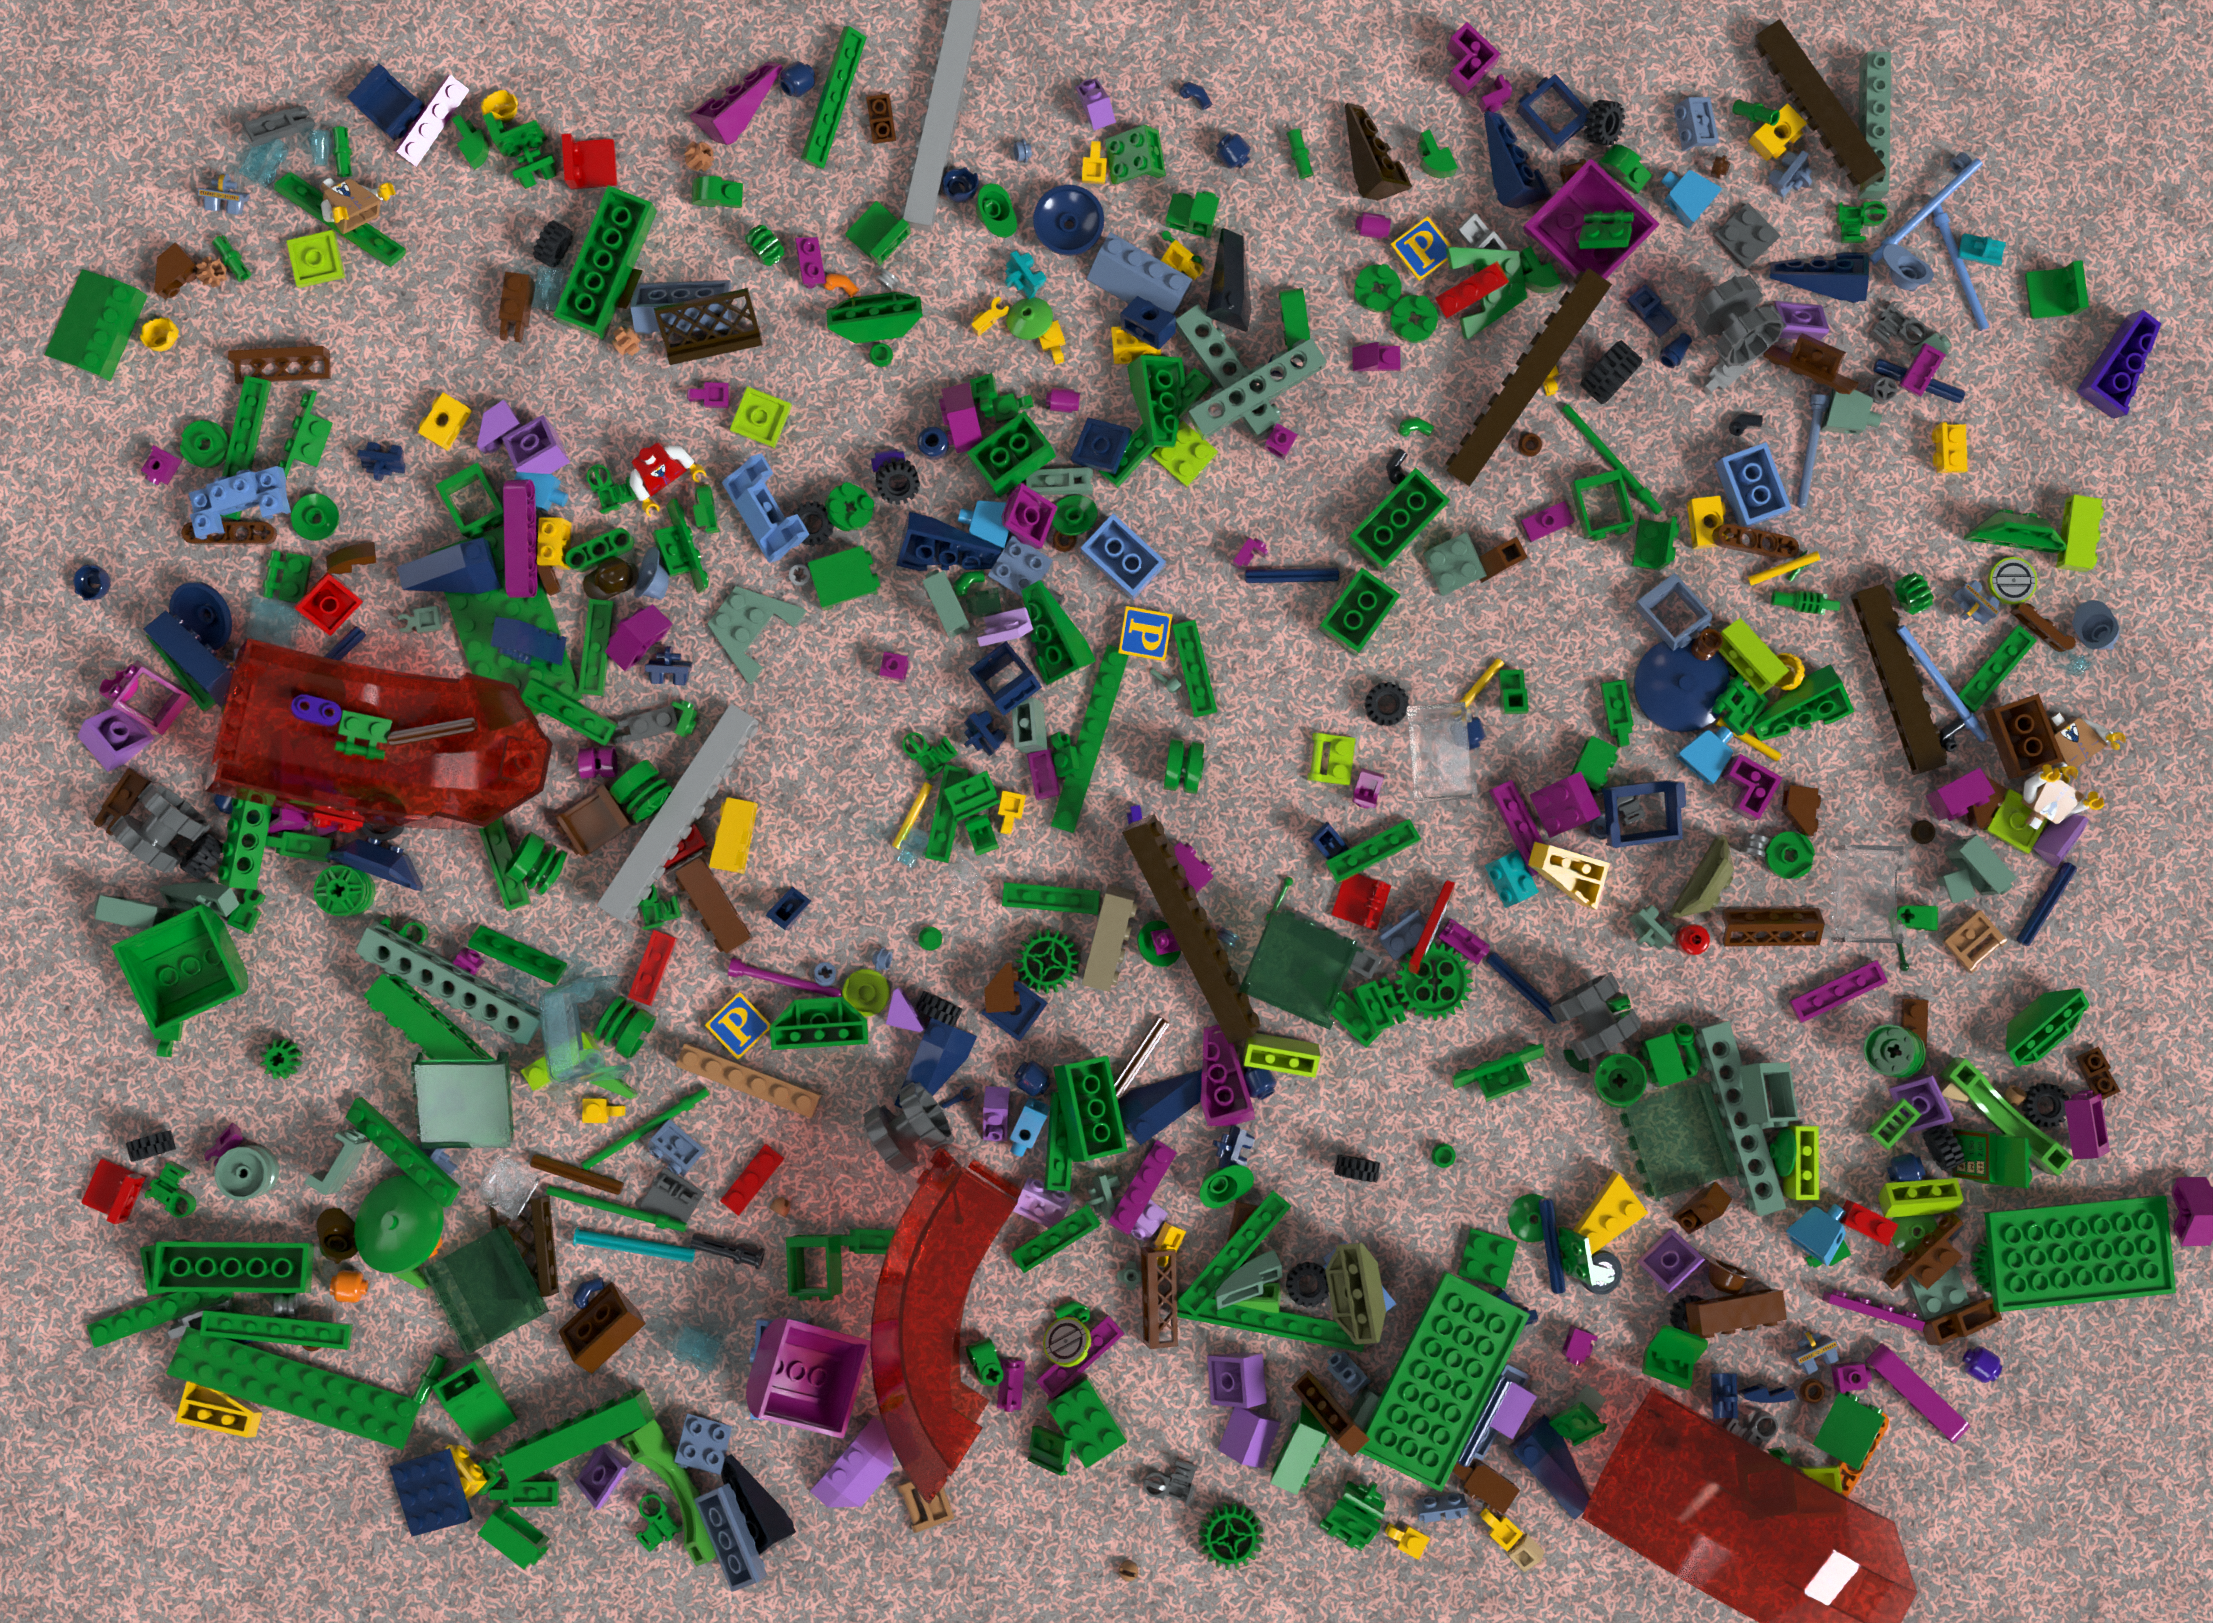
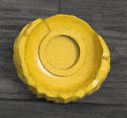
M506 90L495 91L493 94L487 95L481 102L483 115L492 112L495 118L501 119L503 123L510 122L517 114L518 100L516 96Z
M168 317L155 318L153 321L149 320L148 323L143 324L140 340L144 346L149 347L152 351L163 352L175 344L179 329Z
M1787 652L1776 655L1789 671L1775 686L1780 687L1782 690L1797 688L1805 676V668L1802 661L1797 656Z

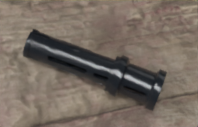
M695 1233L690 1242V1249L733 1259L735 1264L740 1265L744 1263L752 1265L757 1270H760L765 1255L764 1248L759 1250L747 1247L745 1243L735 1245Z

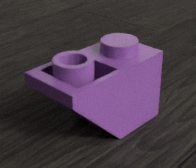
M1098 79L1085 80L1081 85L1075 87L1093 130L1116 123L1109 96Z
M502 400L483 414L477 447L484 454L496 452L501 447L500 444L503 442V437L523 426L505 400Z
M985 1087L983 1140L1007 1141L1010 1101L1009 1087Z

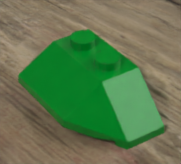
M897 291L849 298L837 304L834 308L826 309L828 329L855 344L901 338L923 316L920 296H912Z
M2007 509L1999 510V512L1991 515L1964 535L1965 541L2056 554L2065 551L2067 547L2047 519L2038 518L2035 513L2017 515L2014 514V511Z
M2080 988L2043 993L2007 1024L2006 1052L2015 1067L2037 1063L2074 1031L2082 1018L2083 1012L2087 1011L2090 1006Z
M844 997L794 1000L770 1025L771 1050L869 1044L868 1020Z

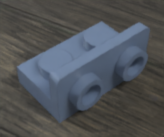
M1688 97L1674 106L1682 151H1688L1695 146H1714L1719 143L1710 97Z
M1411 909L1406 910L1398 916L1401 919L1398 923L1392 925L1390 922L1379 930L1381 935L1377 938L1393 961L1416 946L1421 937L1426 922L1418 909L1414 911Z
M670 1119L650 1139L647 1146L653 1157L665 1161L672 1173L675 1175L680 1174L682 1177L688 1173L689 1169L706 1151Z

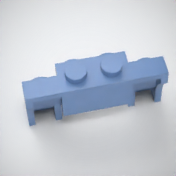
M760 453L750 456L739 469L727 476L722 484L767 561L772 563L780 560L791 548L799 546L809 536V533L798 514L785 519L765 485V482L774 473L763 454Z
M279 466L255 473L251 472V470H241L236 472V476L230 478L228 476L218 477L214 479L213 483L207 484L206 488L189 493L194 512L190 514L195 537L199 539H206L207 535L212 533H225L220 515L225 516L258 505L262 517L266 519H271L273 515L281 512L285 514L291 513L286 493L284 469Z

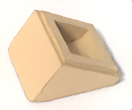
M1943 1081L1940 1084L1939 1089L1944 1098L1964 1102L1969 1100L1968 1096L1953 1082Z
M1527 1534L1507 1555L1523 1572H1526L1542 1560L1544 1550Z

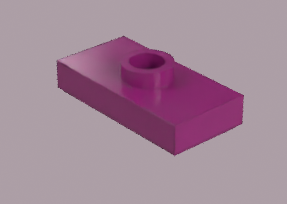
M1924 343L1898 386L1917 397H1921L1946 354Z
M1565 501L1520 522L1531 543L1573 524L1574 520Z
M1047 748V750L1028 753L1027 758L1036 800L1039 801L1061 795L1055 773L1052 750Z

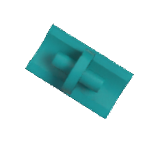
M1964 233L1961 238L1957 258L2000 267L2006 242L1994 240L1989 236L1984 238Z
M1014 251L1010 254L1011 259L1006 263L1007 269L1005 273L1008 277L1004 283L1008 288L1015 286L1018 291L1022 289L1028 299L1033 298L1037 290L1045 284L1047 278L1040 270L1035 273L1031 272L1029 268L1033 267L1034 260L1029 252L1019 255L1017 251Z

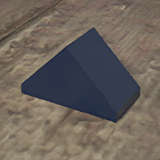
M1325 822L1308 839L1327 860L1350 849L1328 822Z
M792 887L767 912L766 916L784 930L789 931L811 900Z

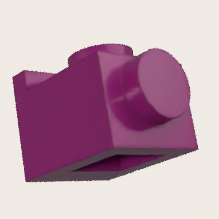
M153 445L151 448L153 451L141 471L147 474L145 479L159 485L162 482L168 485L182 460Z
M1571 1325L1561 1353L1567 1357L1566 1361L1580 1366L1581 1362L1584 1363L1585 1358L1590 1357L1593 1349L1591 1341L1597 1342L1598 1336Z
M1857 1361L1831 1365L1834 1389L1838 1392L1845 1393L1846 1391L1868 1389V1382L1872 1381L1869 1367H1865L1864 1363ZM1853 1374L1857 1375V1381L1855 1382L1851 1380Z

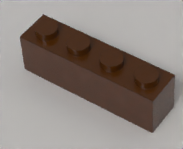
M698 857L675 872L678 877L675 879L676 883L682 891L686 890L691 897L688 899L689 904L695 912L699 910L703 917L701 923L708 932L712 931L716 937L713 941L720 952L724 951L726 954H730L754 939L704 858Z
M1761 1289L1737 1295L1685 1303L1689 1333L1698 1334L1700 1338L1715 1337L1714 1333L1721 1332V1334H1734L1736 1329L1740 1328L1745 1331L1755 1330L1757 1325L1761 1324L1765 1327L1777 1326V1321L1787 1320L1783 1290Z
M1309 1370L1291 1386L1333 1439L1352 1457L1370 1440L1330 1391Z

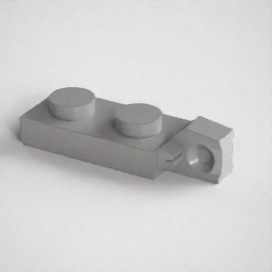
M1760 356L1745 363L1744 366L1738 365L1731 366L1730 368L1723 361H1720L1710 371L1711 373L1708 377L1711 381L1703 390L1708 395L1717 387L1723 391Z

